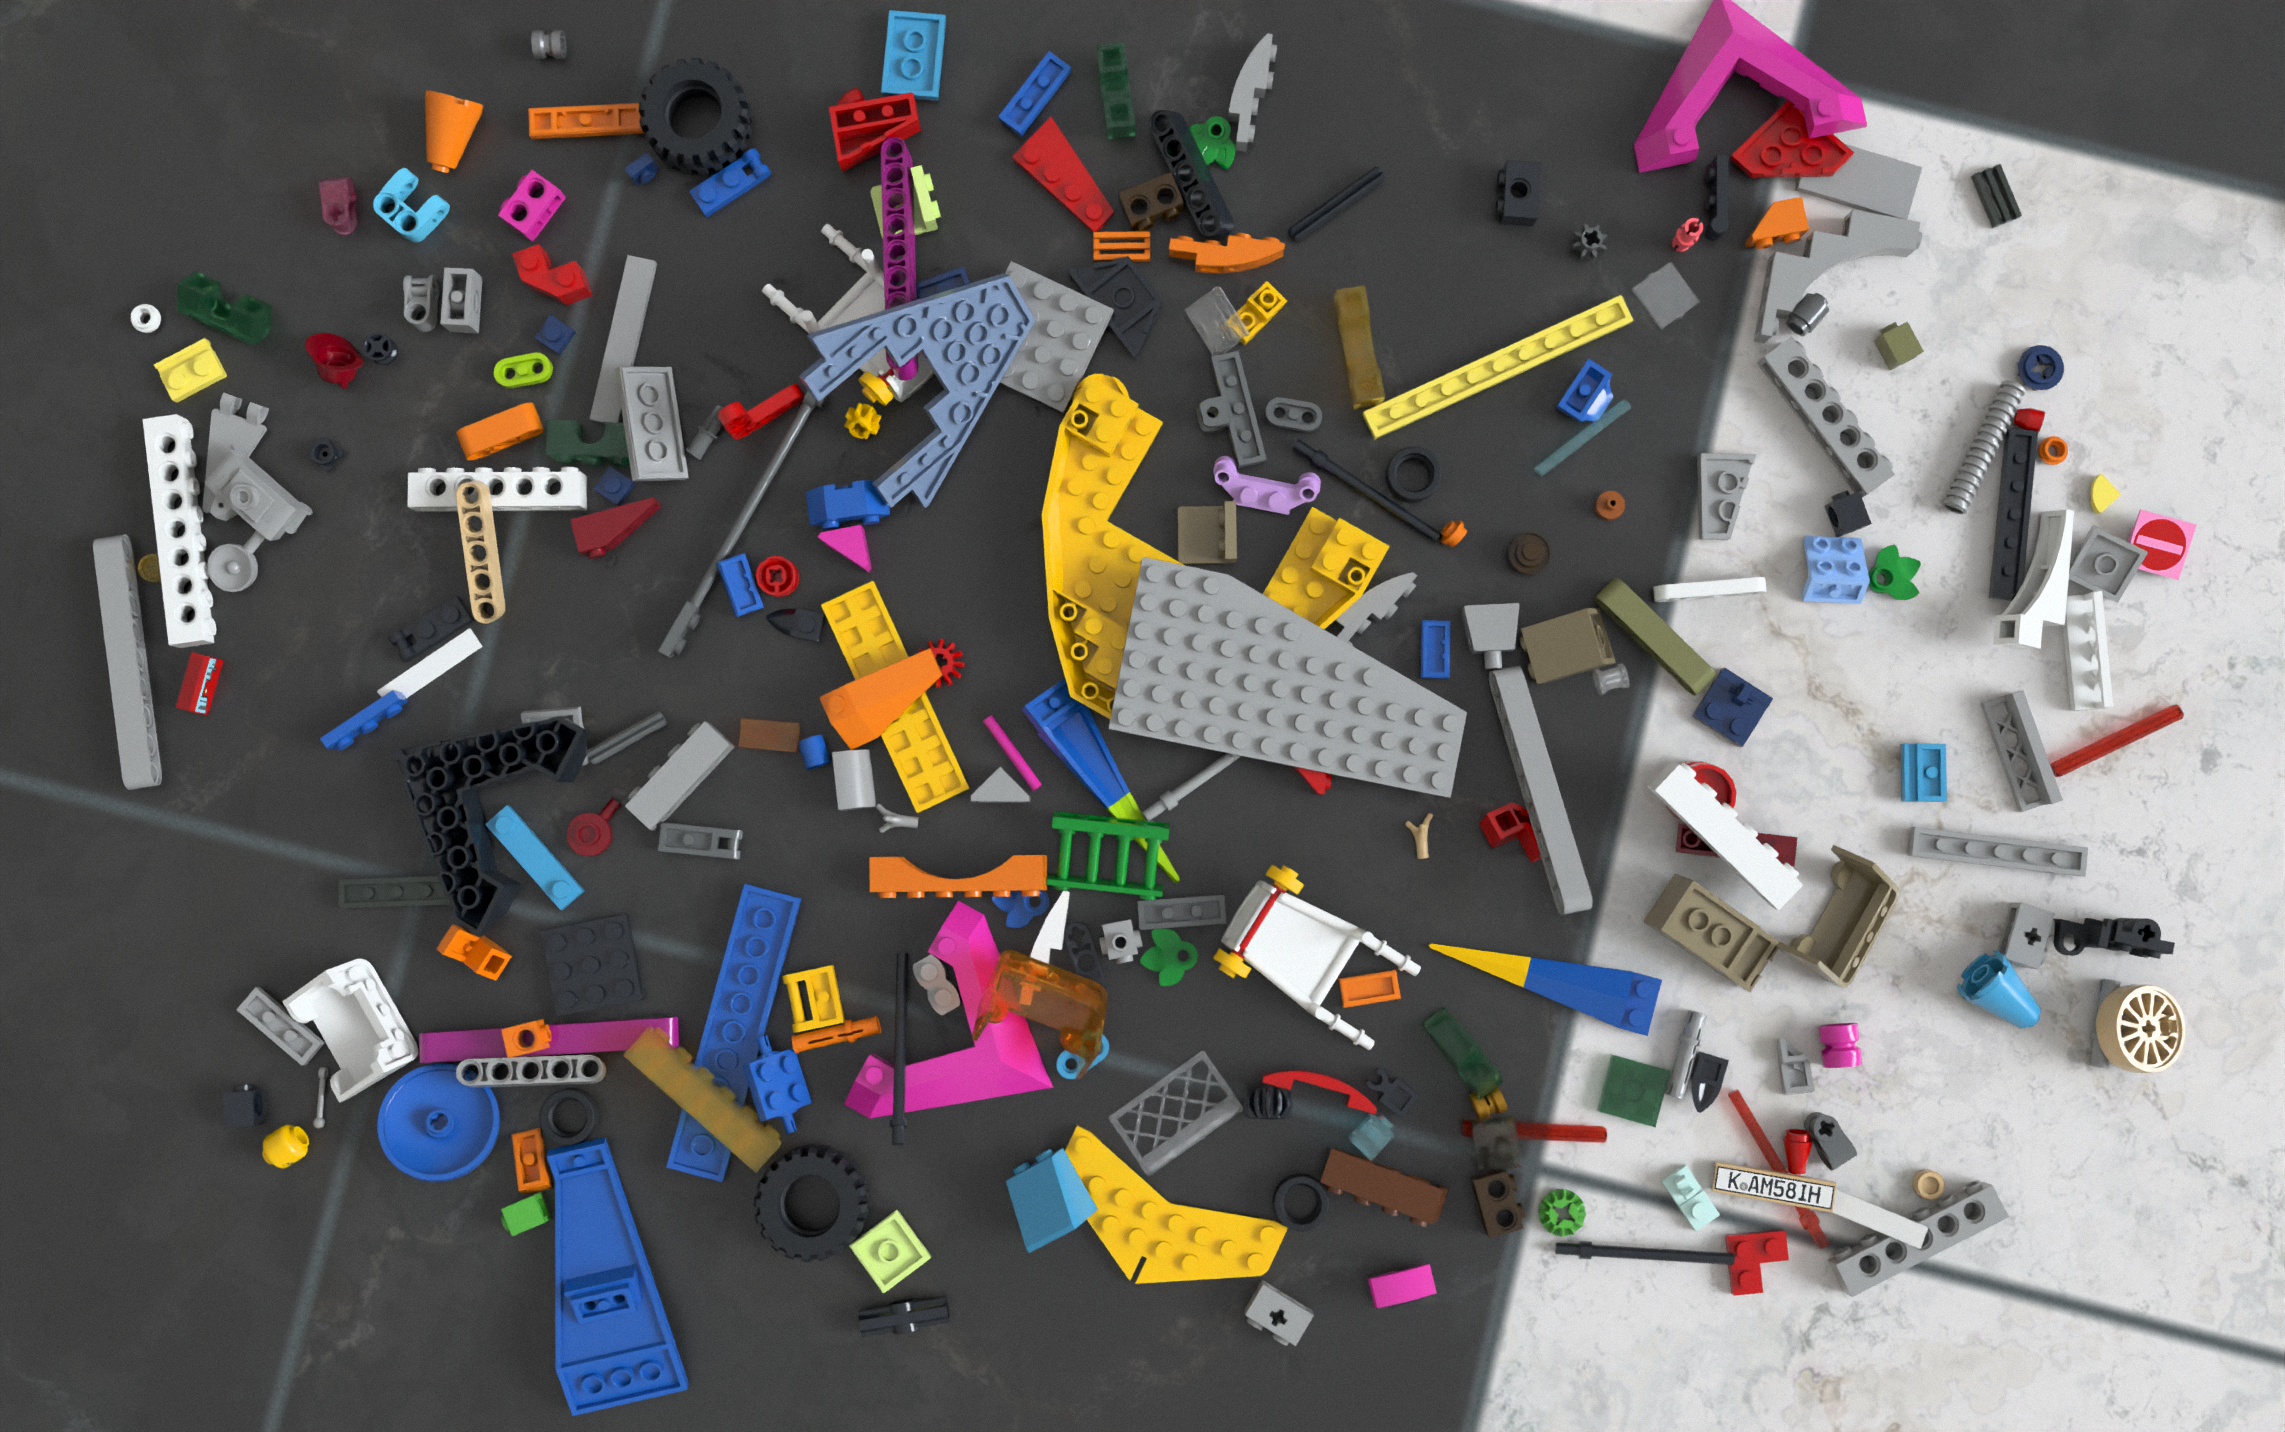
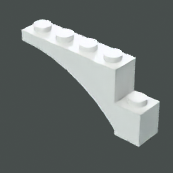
M2066 509L2042 512L2035 553L2024 582L2007 609L2001 615H1996L1994 644L2012 649H2040L2042 626L2065 625L2074 511Z

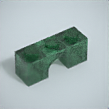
M1125 43L1096 45L1107 138L1136 136Z
M194 271L178 283L177 312L252 346H255L270 334L272 305L245 294L230 306L221 295V282L197 271Z
M548 420L546 455L554 459V462L558 464H572V460H583V464L600 465L601 461H611V465L629 466L624 423L605 422L603 437L597 443L586 444L583 441V426L577 421Z

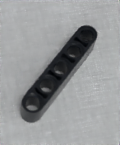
M1155 111L1149 120L1151 132L1199 231L1207 237L1228 236L1233 229L1234 222L1184 117L1176 111ZM1168 118L1169 126L1166 129L1165 122ZM1179 143L1181 144L1180 154L1177 151ZM1191 168L1193 169L1192 179L1189 176ZM1203 193L1206 196V201L1204 205L1202 204ZM1215 218L1218 221V227L1216 230L1214 228Z

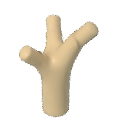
M1431 813L1427 814L1419 828L1415 827L1410 821L1405 823V826L1414 835L1417 859L1429 858L1427 836L1429 823L1433 817Z

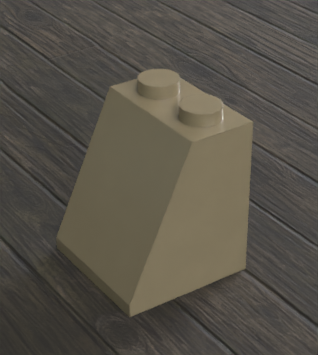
M1600 608L1582 609L1521 628L1522 636H1520V643L1524 652H1528L1531 662L1528 663V670L1533 680L1536 679L1537 684L1551 682L1616 663Z

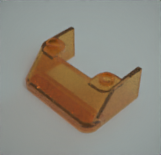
M1013 950L1003 951L996 961L979 1003L972 1040L977 1041L988 1022L998 1024L1004 1021L1008 1011L1060 1030L1059 1041L1066 1051L1079 1056L1076 1079L1082 1080L1100 1052L1108 993L1101 984Z

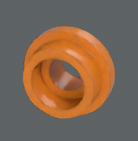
M2056 436L2045 438L2038 446L2040 459L2048 465H2057L2063 462L2068 454L2066 442ZM2049 447L2055 449V456L2049 454Z
M1461 520L1455 523L1453 521L1447 523L1441 531L1443 535L1441 542L1444 545L1449 544L1451 547L1457 545L1467 533V529L1463 527L1464 523Z

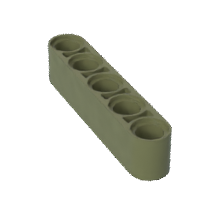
M1614 577L1594 597L1596 603L1690 694L1696 696L1716 676L1713 668L1619 578Z

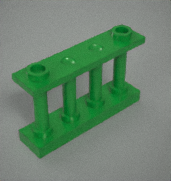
M1061 811L1054 812L1052 828L1058 829V832L1061 833L1057 873H1048L1046 885H1052L1053 889L1059 891H1068L1071 887L1136 894L1144 900H1156V897H1162L1163 885L1155 884L1159 844L1162 843V840H1168L1170 823ZM1076 831L1087 832V835L1090 836L1086 877L1068 875L1072 834H1075ZM1104 834L1116 835V838L1119 839L1114 880L1097 878L1101 837H1104ZM1133 837L1145 838V842H1147L1143 883L1126 881L1130 840H1133Z

